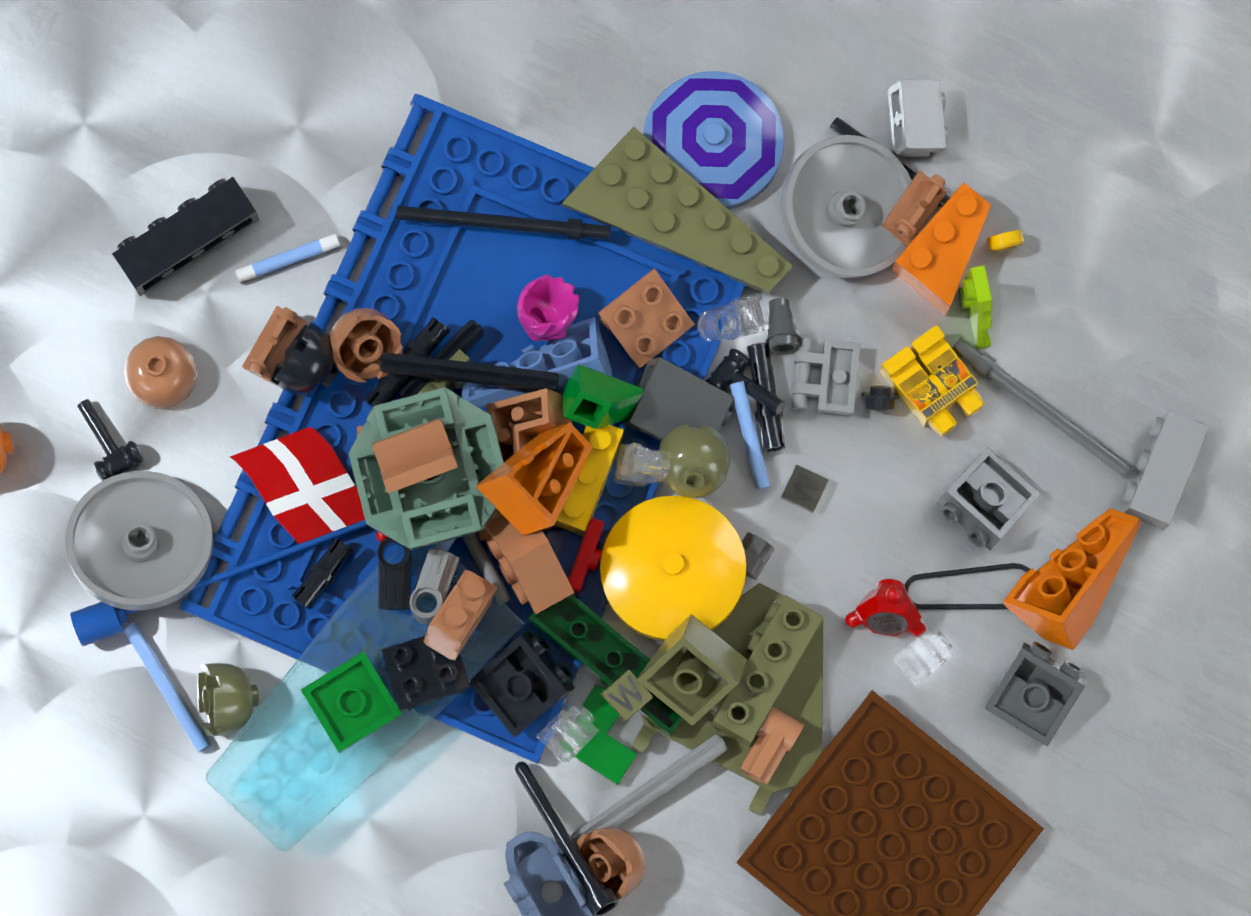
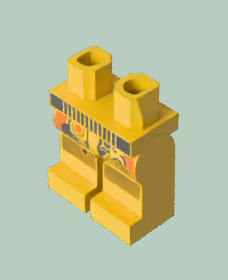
M935 325L914 340L910 348L907 345L881 365L880 374L917 417L921 425L925 427L929 424L940 437L952 431L958 424L948 412L954 405L958 404L968 418L984 406V402L976 390L977 380L970 374L967 367L947 343L945 335L938 325Z

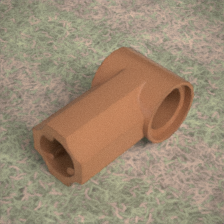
M772 707L757 733L758 739L748 752L740 770L752 779L767 785L785 753H789L804 724L779 709Z

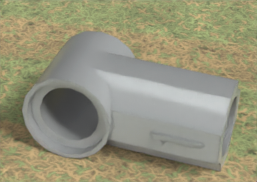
M429 548L416 589L410 597V607L413 617L417 622L429 625L446 600L460 560L459 557L444 550ZM423 598H432L437 602V607L430 613H422L417 609L419 601Z

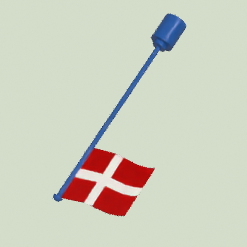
M308 427L229 456L251 478L272 515L298 544L202 579L189 592L368 526L365 521L357 487L332 447L316 430ZM98 602L71 612L70 616L78 640L84 647L125 632L124 624L129 622L128 615L138 610H125Z

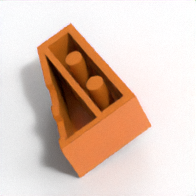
M964 182L896 259L891 270L945 316L952 304L991 207L989 202Z
M568 422L539 433L475 487L523 536L555 524L593 446Z

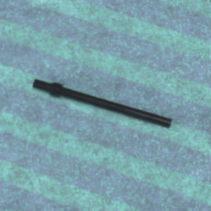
M399 205L397 206L396 213L397 220L566 236V240L581 241V237L610 240L611 226L583 223L582 219L568 218V222Z

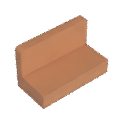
M439 418L372 444V449L381 469L383 483L388 494L458 468L453 448L442 420Z

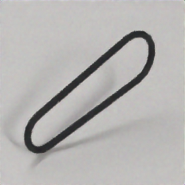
M1008 563L922 573L910 577L905 583V590L908 593L911 583L919 579L1011 568L1028 572L1030 568L1023 564ZM914 602L917 609L922 610L1008 609L1004 604H917Z

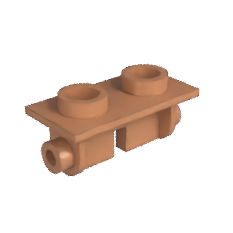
M919 170L881 226L908 247L947 193L944 188L946 181L937 174H934L931 178Z
M276 306L243 363L242 368L270 382V377L277 364L284 365L282 361L285 357L286 349L308 322L297 317V313L287 307L282 309Z

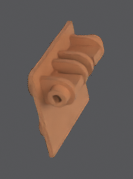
M652 269L598 312L601 316L600 322L607 330H611L639 369L695 325L655 269Z

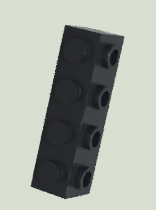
M234 177L227 181L223 178L214 182L208 187V193L197 200L196 198H190L178 206V212L167 219L165 217L156 219L148 225V231L139 237L131 236L118 244V250L113 252L112 255L139 296H142L260 220L257 211Z

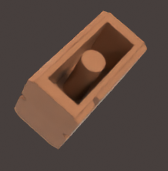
M465 570L459 578L457 585L454 586L429 624L423 642L445 657L456 660L491 606L497 587L470 570Z

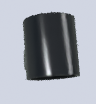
M387 537L381 541L377 549L378 609L411 610L412 551ZM395 544L402 546L405 553L402 561L397 564L388 563L385 559L387 548Z

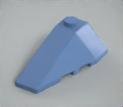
M595 317L571 325L566 330V335L563 338L550 341L537 349L533 345L522 349L523 355L509 364L506 362L495 364L497 366L556 372L559 374V386L556 392L561 395L562 389L578 364L612 377V369ZM466 383L462 387V398L478 408H485L486 404L534 391Z

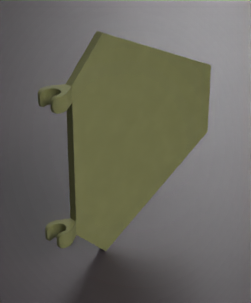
M758 583L741 595L733 612L712 631L748 661L751 653L746 651L749 643L756 632L764 634L769 625V622L764 620L774 601L781 604L785 596ZM823 620L772 706L803 723L804 727L789 753L786 752L767 785L752 779L740 770L744 759L759 736L756 734L749 747L711 725L715 716L709 713L710 710L693 726L683 719L669 736H666L640 714L643 726L633 743V749L644 754L656 732L691 751L715 734L720 735L727 744L728 749L712 762L759 786L749 806V810L756 815H761L772 794L795 787L822 753Z

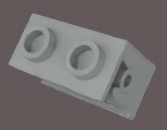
M899 80L888 89L893 154L897 158L926 156L934 158L946 149L949 139L948 129L944 126L943 112L946 98L945 94L941 92L940 80Z

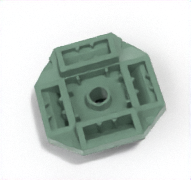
M445 387L373 406L366 419V423L349 451L366 524L410 550L483 531L497 508L475 486L504 463L492 416ZM441 419L456 456L458 468L439 474L433 480H423L388 494L383 483L381 469L372 449V444L429 421Z

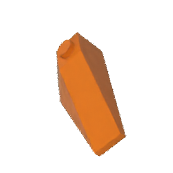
M1109 508L1078 532L1077 540L1063 551L1059 548L1049 555L1051 560L1037 571L1032 568L1026 572L1003 601L1004 605L1044 640L1074 650L1093 624L1142 523L1141 519Z

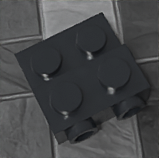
M530 632L520 635L469 680L472 687L514 738L524 732L544 713L550 711L575 689L571 683L574 676L570 669L561 662L556 665L547 654L551 650L547 641L541 635L535 634L533 636Z

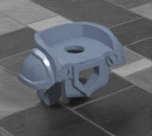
M525 832L506 843V864L508 873L511 876L508 881L504 882V886L521 916H593L586 905L588 901L585 896L586 891L570 863L564 858L565 854L556 841L537 832ZM548 881L558 882L563 889L561 899L555 903L546 902L541 895L542 886Z

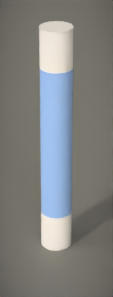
M334 233L236 269L235 272L239 282L242 283L340 247V244Z

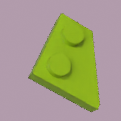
M985 265L970 268L966 278L963 280V287L958 289L962 309H968L976 349L991 347L988 329L992 328V296Z

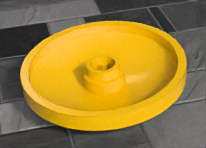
M662 496L636 505L626 512L613 526L602 550L600 563L601 581L611 608L627 626L646 637L665 641L691 614L710 630H714L728 618L737 606L744 589L746 557L738 533L728 519L718 510L694 498Z

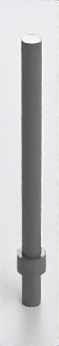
M961 337L952 347L954 351L974 365L972 369L983 377L988 375L1123 478L1131 470L1132 466L998 366L995 363L996 359L986 351L982 354Z

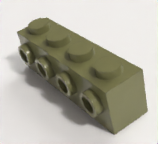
M787 595L781 604L774 601L764 620L769 622L767 629L763 635L756 632L746 651L751 653V656L744 667L739 684L729 692L727 697L721 699L710 710L709 713L715 716L711 725L749 747L824 617Z

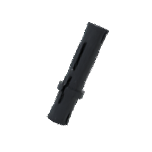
M432 317L414 341H408L405 345L407 349L403 354L432 358L430 356L445 336L450 333V330L443 323L438 322L435 317ZM388 373L364 401L372 408L376 405L391 402L412 376Z
M756 343L747 346L752 381L777 396L769 343ZM756 400L757 411L754 415L755 420L759 422L763 452H776L785 449L781 426L783 411L776 414Z

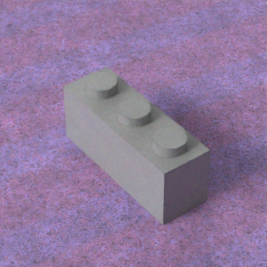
M1169 410L1162 418L1156 417L1149 432V436L1154 438L1149 451L1143 449L1135 469L1140 470L1136 483L1130 481L1124 493L1122 501L1127 503L1124 513L1138 517L1141 521L1162 530L1170 525L1210 426L1172 410Z

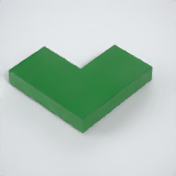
M595 684L556 746L618 785L637 756V753L607 735L619 715L600 695L605 689Z

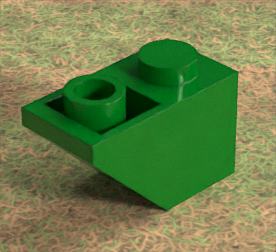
M578 364L562 389L563 417L594 429L626 420L643 395V388Z

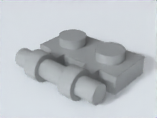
M801 338L799 350L794 354V364L797 365L795 383L791 384L790 394L794 396L792 409L806 411L808 397L818 398L817 412L853 416L861 343L825 339L823 353L813 352L814 340ZM811 366L822 367L820 385L809 383Z

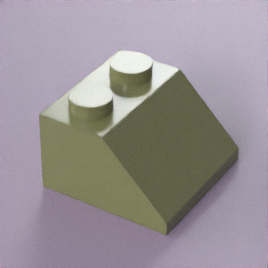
M691 614L666 638L640 673L637 681L693 726L739 684L747 659Z

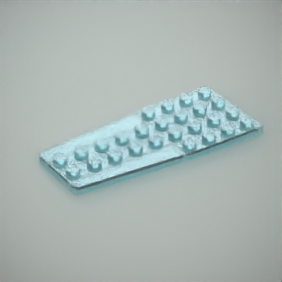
M435 544L411 550V595L416 589L429 548L433 549ZM397 545L385 558L386 561L390 564H397L402 561L405 554L404 548ZM458 563L448 595L454 586L457 585L463 572L467 570L461 563ZM378 567L339 607L206 774L208 784L280 851H289L461 693L445 696L443 701H440V699L433 700L431 705L429 702H426V704L413 707L412 711L409 712L408 709L402 710V716L340 754L336 750L300 689L364 651L397 704L382 649L425 636L429 626L417 622L413 617L412 610L378 609ZM495 595L491 606L460 652L469 682L525 624ZM423 598L419 601L417 609L422 613H430L437 607V602L432 598Z

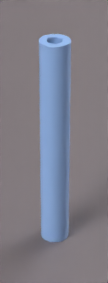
M744 381L730 384L755 487L760 489L770 486Z

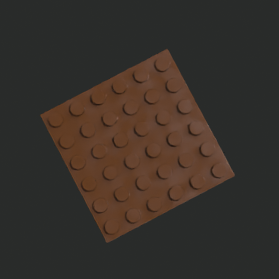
M871 690L735 863L800 916H977L1044 828L876 692Z

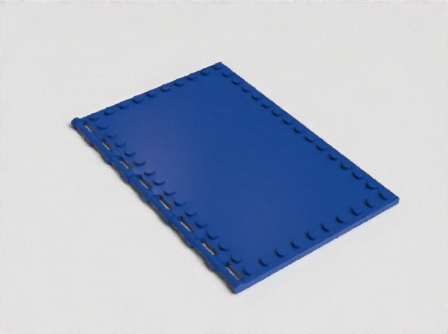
M413 95L410 102L412 108L394 148L390 147L381 165L383 172L365 211L361 210L352 229L355 233L336 274H331L323 292L325 298L313 322L315 325L326 331L338 302L347 304L343 314L358 308H372L384 313L399 328L403 354L407 349L405 345L408 341H414L430 319L435 317L438 322L440 321L450 330V333L445 336L430 356L433 358L469 320H474L483 328L484 335L465 355L470 358L472 363L495 365L498 362H506L509 364L523 355L522 349L530 345L537 349L550 342L544 340L535 342L525 332L519 321L516 307L521 291L526 285L541 276L562 277L564 282L574 286V294L579 295L580 298L579 310L571 325L595 317L612 369V377L637 386L648 363L640 369L636 366L611 330H607L600 322L601 316L598 312L652 269H655L695 325L653 359L661 357L692 375L705 380L746 286L730 279L729 276L711 268H704L678 254L676 256L629 236L626 232L611 226L610 240L581 237V241L566 240V236L397 220L396 213L397 206L399 205L568 222V218L582 219L583 223L610 226L606 223L601 224L594 221L591 217L575 210L571 211L562 207V202L590 174L594 167L425 96ZM430 113L433 115L416 155L413 156L407 153L424 114ZM402 176L405 179L387 218L379 217V212L395 177ZM367 239H373L376 241L358 282L355 283L349 280ZM334 364L333 367L338 370V373L327 388L320 385L313 393L306 394L298 412L290 409L296 394L282 390L277 403H272L264 423L267 425L257 446L275 440L279 431L287 432L289 435L312 427L332 447L357 487L349 451L357 438V426H364L372 410V407L364 399L368 397L382 378L374 377L365 379L367 382H357L348 379ZM455 387L452 392L462 398V388L457 389ZM400 392L392 401L402 399ZM572 421V425L583 436L586 425ZM620 422L611 424L624 430L623 439L592 517L604 522V529L596 548L599 550H603L605 541L616 522L636 505L653 499L661 482L658 466L661 441L639 429L630 430L619 424ZM243 469L234 486L237 491L217 534L213 533L211 559L200 580L213 576L220 561L229 564L226 569L227 571L298 544L272 515L251 478ZM250 495L255 496L259 499L239 543L231 540L232 534ZM370 526L337 537V539L350 547L354 553L335 576L336 582L333 585H328L311 610L295 600L292 594L310 573L311 570L309 568L313 562L317 564L334 539L221 580L208 609L200 606L209 585L191 591L187 600L183 599L179 607L185 613L203 619L325 673L332 671L364 651L395 703H397L382 649L425 636L429 626L417 622L413 617L412 610L378 609L377 549L381 542L376 538L377 530ZM551 526L552 530L542 532L548 539L568 579L583 537L559 527ZM462 537L456 538L448 552L459 557L460 560L448 595L454 586L457 585L459 578L465 570H470L483 578ZM480 541L512 600L499 607L493 597L491 606L461 650L460 656L468 680L520 635L530 632L533 636L535 634L541 635L547 641L551 648L547 654L556 665L561 662L570 669L574 676V679L571 681L573 684L581 664L527 620L534 612L528 602L521 605L511 587L513 584H508L499 568V559H495L486 541ZM397 544L388 547L385 551L386 561L390 564H397L402 561L405 554L404 548ZM435 544L411 550V595L416 589L429 548L433 549ZM600 557L596 571L588 570L580 595L575 593L572 595L602 618L608 600L601 581ZM423 598L419 601L417 609L422 613H430L437 607V602L432 598ZM471 684V688L464 690L465 694L459 692L443 697V701L436 699L433 700L431 705L429 702H426V704L412 708L413 711L538 764L567 696L515 738Z

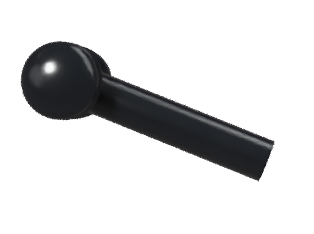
M730 349L729 355L724 356V360L714 372H711V377L705 380L724 392L727 389H731L730 384L744 381L746 393L776 414L781 413L785 407L783 400L742 374L744 373V368L750 365V361L744 353L737 349Z
M89 399L83 400L77 405L78 410L106 454V457H102L101 461L94 462V470L101 481L124 473L131 467H135L136 463L144 461L143 453L134 441H128L126 446L121 445L118 448Z

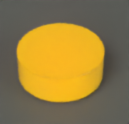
M1014 230L987 238L990 251L998 252L1023 245L1024 238L1022 230Z

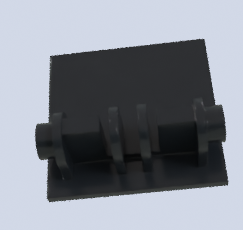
M425 636L382 649L399 710L408 709L409 712L412 711L413 707L426 704V702H429L431 705L433 700L440 699V701H443L445 696L459 692L465 694L464 690L471 687L460 654L456 660L445 657L423 642Z

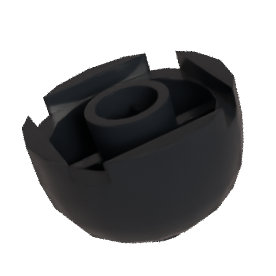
M309 321L308 325L305 324L286 349L285 357L282 361L284 365L282 366L278 363L270 377V382L291 394L298 395L313 393L320 385L327 388L338 373V370L333 367L335 361L329 335L311 321Z

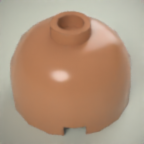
M358 308L343 314L335 322L329 334L334 364L348 379L357 382H367L365 379L374 377L378 379L385 377L388 373L380 371L382 354L386 352L402 354L403 346L400 344L401 333L399 328L384 313L372 308Z
M161 336L144 339L134 346L126 358L124 369L127 387L137 401L147 406L155 407V409L175 407L186 400L192 392L198 373L195 360L187 348L172 338Z
M608 826L590 831L582 835L575 842L599 884H604L606 888H611L618 900L628 896L641 883L646 868L645 856L641 845L627 831Z

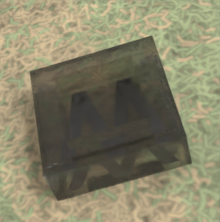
M796 464L781 499L813 513L829 479Z

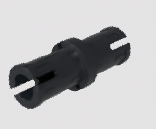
M335 538L317 564L313 562L310 566V573L292 594V597L311 610L328 585H333L336 582L335 576L345 562L353 555L354 551Z

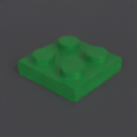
M364 651L300 689L339 754L403 715Z

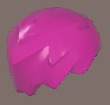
M544 275L530 282L521 291L516 306L517 315L525 332L535 342L541 340L555 341L565 337L566 330L571 326L578 313L580 298L579 295L574 294V286L564 282L562 277L552 278L550 275Z

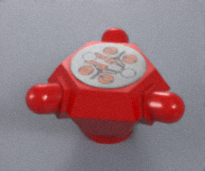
M895 579L879 581L876 588L870 591L857 605L856 610L848 613L845 617V623L848 627L856 628L864 625L872 633L899 636L903 632H910L915 637H922L927 630L926 625L920 620L922 616L905 590V585Z

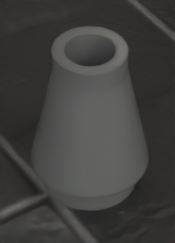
M786 298L772 299L768 302L769 313L765 343H769L770 351L773 353L793 352L798 349V342L801 337L790 308V302Z

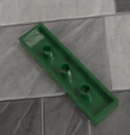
M572 594L537 614L533 612L527 619L607 687L611 686L628 670L638 678L651 660ZM650 692L653 698L637 712L666 736H669L683 718Z

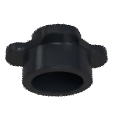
M870 386V392H862V396L866 399V408L894 409L895 399H899L897 393H891L890 386Z

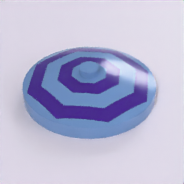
M699 72L674 82L653 103L644 126L643 135L729 210L750 202L768 187L778 171L784 150L782 121L771 99L751 81L727 72Z

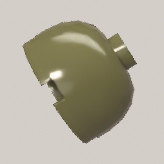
M688 424L673 429L664 437L659 447L658 466L661 479L669 489L683 497L699 498L713 493L726 480L730 466L728 443L721 433L709 426L701 425V428H689Z
M228 663L202 664L200 667L205 672L198 673L197 702L199 713L205 711L208 723H201L203 730L210 737L235 733L246 725L252 715L253 707L258 706V688L256 685L250 684L247 674L237 666Z

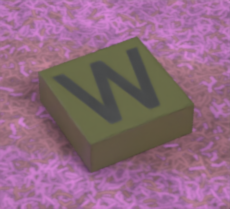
M630 670L626 671L600 694L624 722L653 698L650 692L637 681L636 676Z

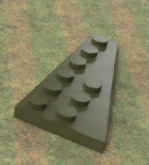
M634 126L562 202V207L580 212L601 224L606 223L626 232L629 236L676 256L677 254L694 261L697 265L711 268L729 276L732 280L767 295L775 289L793 268V265Z

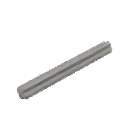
M715 734L571 835L573 841L576 842L582 835L596 829L608 826L617 828L726 752L728 749L727 744L720 735Z

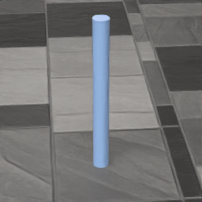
M136 622L128 625L125 628V634L197 752L204 751L211 746Z

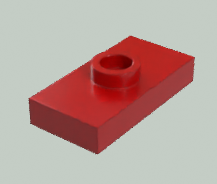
M595 518L589 521L568 578L574 593L580 595L588 570L596 571L602 554V550L596 548L604 529V522Z

